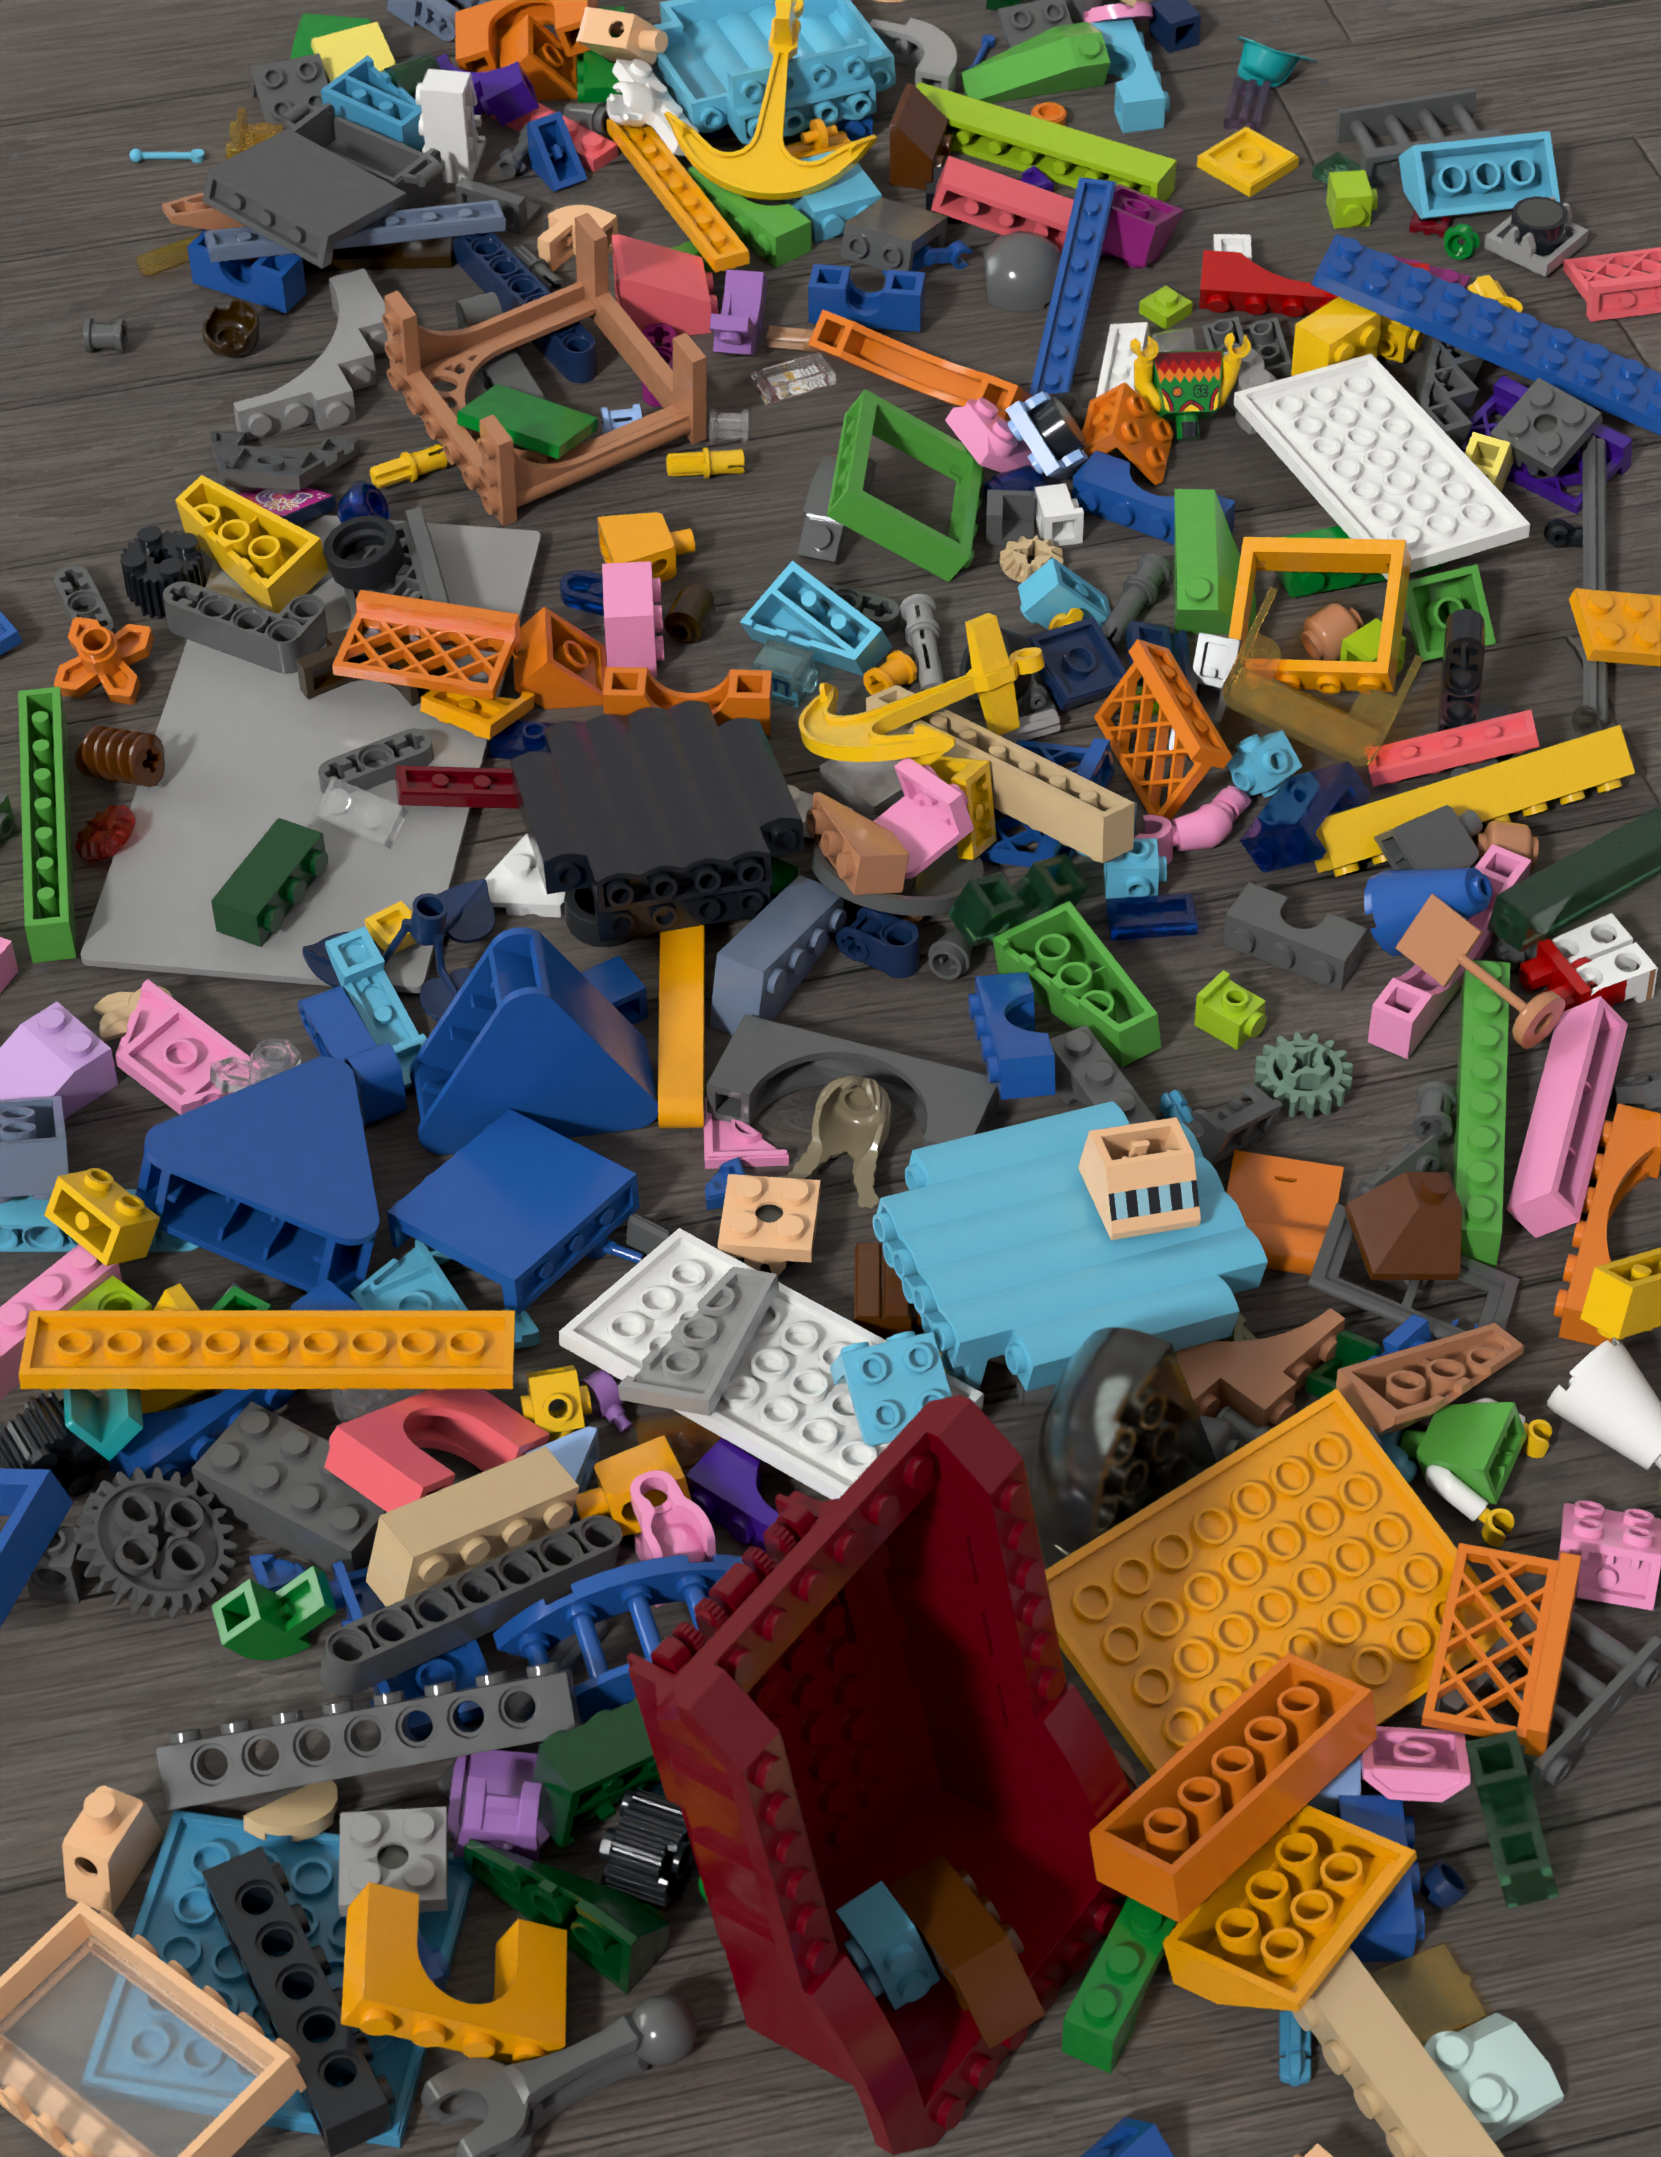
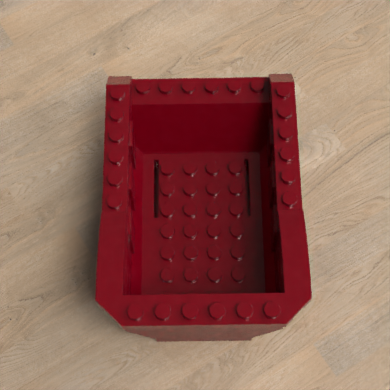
M962 1395L928 1401L840 1498L820 1502L796 1490L789 1497L779 1493L775 1497L779 1516L774 1524L772 1523L763 1533L767 1553L761 1550L760 1547L751 1546L741 1557V1561L744 1564L735 1563L710 1589V1599L706 1597L700 1600L693 1608L696 1614L695 1619L698 1630L690 1623L681 1621L671 1632L673 1634L672 1637L667 1636L651 1653L652 1663L633 1653L627 1656L630 1667L628 1671L667 1800L680 1806L720 1945L724 1946L747 2027L853 2085L862 2103L875 2145L892 2155L934 2147L947 2130L954 2129L961 2121L966 2106L978 2091L986 2089L991 2084L998 2066L1010 2051L1017 2050L1023 2044L1029 2027L1032 2024L989 2050L979 2034L980 2032L969 2009L963 2012L954 1998V1994L957 1992L942 1972L938 1974L940 1981L931 1986L923 1997L913 2002H907L897 2010H894L883 1993L874 1998L858 1974V1967L843 1945L850 1938L836 1910L881 1880L887 1887L942 1853L955 1870L962 1866L967 1870L979 1891V1895L976 1896L977 1898L983 1894L988 1896L1002 1922L999 1925L1001 1926L1008 1922L1015 1930L1025 1950L1017 1956L1045 2012L1054 2005L1061 1987L1073 1972L1078 1973L1085 1966L1090 1951L1101 1937L1110 1933L1123 1909L1127 1897L1096 1880L1089 1832L1127 1799L1131 1792L1121 1766L1099 1723L1075 1685L1066 1681L1024 1458L973 1400Z

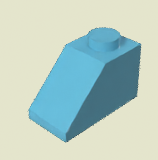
M1053 557L1018 586L1021 612L1029 622L1033 624L1039 623L1047 630L1054 616L1059 613H1068L1071 608H1078L1083 611L1082 620L1094 617L1100 628L1111 613L1108 598L1104 593Z

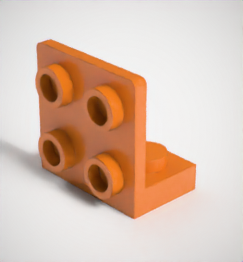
M1126 382L1092 399L1089 402L1082 431L1087 446L1082 450L1085 451L1088 458L1095 450L1109 455L1117 447L1155 486L1162 483L1174 434L1169 423L1165 419L1160 418L1146 403L1143 396L1136 393Z

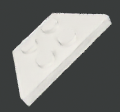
M526 833L485 878L492 906L506 907L507 915L525 916L536 914L540 917L561 918L565 914V892L546 893L530 840Z

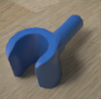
M607 1237L586 1255L590 1259L601 1258L605 1254L615 1255L636 1264L644 1259V1254L618 1245L616 1242L608 1240Z

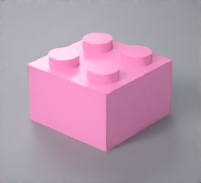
M651 561L602 564L607 667L648 668L653 677H657L656 661L664 660L663 636H655V633H663L662 605L653 604L661 602L660 578H652Z

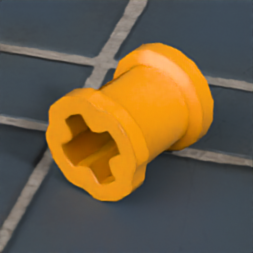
M894 650L887 656V662L879 668H871L864 673V685L871 696L895 685H910L917 679V667L910 656L900 650Z

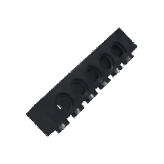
M262 1846L202 1871L208 1900L274 2039L280 2038L284 2040L301 2060L296 2067L307 2086L301 2093V2096L330 2156L338 2155L392 2130L388 2108L396 2105L391 2087L385 2075L380 2074L375 2077L368 2064L374 2061V2056L364 2032L359 2030L353 2033L350 2026L341 2024L343 1990L341 1987L332 1990L326 1977L332 1974L329 1962L320 1944L311 1948L305 1936L311 1933L309 1922L300 1903L298 1902L291 1906L285 1895L291 1889L280 1862L270 1864ZM260 1909L268 1910L265 1913L259 1915H252L254 1911ZM278 1951H289L280 1957L271 1956ZM299 1993L310 1994L309 1996L303 1999H291L293 1996ZM319 2036H331L329 2040L322 2043L311 2042ZM342 2079L353 2080L352 2083L344 2087L332 2086L335 2082Z

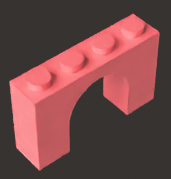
M430 1389L336 1426L329 1439L330 1449L324 1468L380 1508L389 1512L453 1485L456 1474L419 1448H432L450 1452L464 1458L485 1472L547 1444L550 1434L484 1389Z

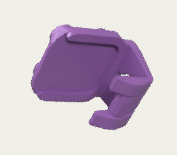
M491 1750L459 1756L456 1759L448 1811V1831L455 1839L453 1857L464 1858L465 1844L470 1839H474L539 1862L540 1848L549 1842L551 1835L539 1819L542 1783L532 1782L537 1754Z

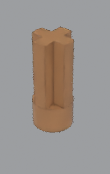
M769 326L767 348L820 353L808 345L814 329Z

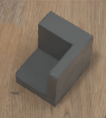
M987 490L986 546H1006L1007 541L1018 542L1020 536H1024L1027 539L1034 538V491Z

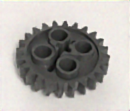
M140 1467L135 1468L130 1479L120 1471L116 1474L112 1483L103 1480L96 1493L89 1495L76 1521V1524L80 1527L74 1536V1542L82 1545L76 1558L80 1561H91L84 1573L85 1578L99 1576L102 1581L96 1591L103 1593L112 1589L116 1592L112 1603L114 1606L119 1605L125 1599L131 1601V1614L133 1615L138 1613L142 1605L148 1606L152 1619L158 1617L162 1608H166L172 1619L177 1618L183 1607L192 1615L196 1612L201 1602L209 1605L216 1593L221 1592L229 1579L227 1576L235 1565V1561L231 1557L237 1549V1544L228 1540L234 1531V1526L220 1524L227 1512L226 1509L218 1508L212 1510L209 1507L214 1497L212 1493L202 1497L195 1494L198 1488L197 1481L191 1482L186 1488L181 1486L179 1472H175L170 1481L163 1480L162 1472L158 1467L155 1468L150 1478H146ZM155 1507H157L159 1510V1521L158 1517L156 1516ZM126 1515L134 1518L136 1521L129 1519ZM176 1522H180L185 1527L178 1525ZM127 1559L133 1560V1561L136 1562L138 1565L132 1564V1563L129 1562ZM153 1564H154V1571H155V1569H156V1578H157V1579H155V1578L153 1577ZM175 1564L181 1565L186 1570L180 1569Z

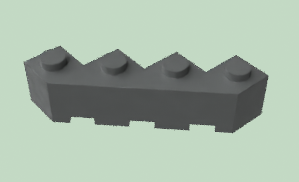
M1428 335L1425 341L1414 400L1461 449L1473 424L1467 418V415L1479 391L1474 384V380L1484 359Z

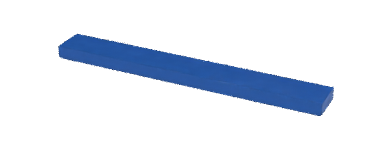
M1079 177L1030 388L1031 395L1034 396L1041 391L1047 392L1051 399L1053 397L1057 398L1066 409L1116 192L1115 181Z

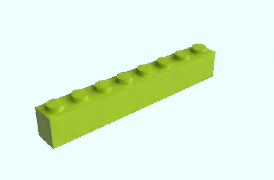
M918 82L916 85L948 119V134L954 137L953 151L1021 172L1035 165L1050 181L1076 189L1079 177L1115 181L1116 185L1121 184L1163 202H1166L1175 191L1177 162L1175 159Z

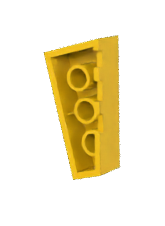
M203 475L175 499L185 533L194 534L199 541L200 548L265 610L279 614L291 600L305 595L329 572L321 538Z

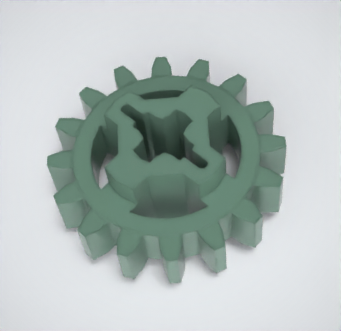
M1294 1032L1293 1041H1287L1284 1037L1278 1036L1276 1047L1269 1044L1263 1046L1262 1056L1256 1057L1254 1085L1271 1099H1278L1283 1104L1282 1107L1289 1108V1117H1294L1298 1111H1304L1308 1119H1313L1314 1110L1319 1109L1325 1115H1329L1331 1103L1339 1107L1344 1105L1345 1095H1350L1353 1064L1346 1062L1347 1052L1345 1050L1334 1052L1335 1041L1329 1040L1321 1044L1318 1043V1034L1313 1033L1309 1040H1303L1299 1032Z

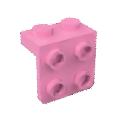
M904 758L894 766L904 797L873 822L893 832L909 853L905 878L911 879L973 831L974 828L966 807L968 799L961 788L953 783L948 785L928 765L921 766L910 758Z

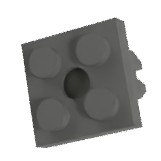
M1537 378L1490 432V437L1511 443L1513 462L1518 468L1525 464L1529 474L1533 476L1541 470L1555 477L1565 465L1574 459L1578 449L1603 422L1602 413L1546 381Z

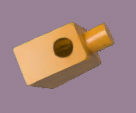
M661 513L597 517L599 548L605 564L651 561L652 578H660L661 583L673 579L677 575L676 555L695 552V541L691 528L669 532Z
M665 1435L597 1462L593 1468L598 1488L577 1494L575 1509L579 1521L594 1515L608 1516L619 1524L622 1536L642 1532L632 1508L630 1494L632 1481L637 1476L654 1470L667 1472L675 1479L683 1495L691 1500L683 1471ZM649 1490L643 1494L645 1498L649 1499L653 1507L660 1506L667 1500V1495L661 1490Z

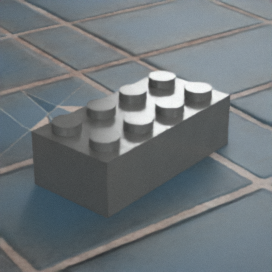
M252 1401L192 1467L194 1481L198 1482L197 1495L199 1497L209 1493L214 1495L209 1505L212 1510L225 1508L227 1512L224 1517L333 1575L332 1563L343 1561L347 1573L369 1566L379 1516L387 1513L324 1468L330 1449L329 1441Z

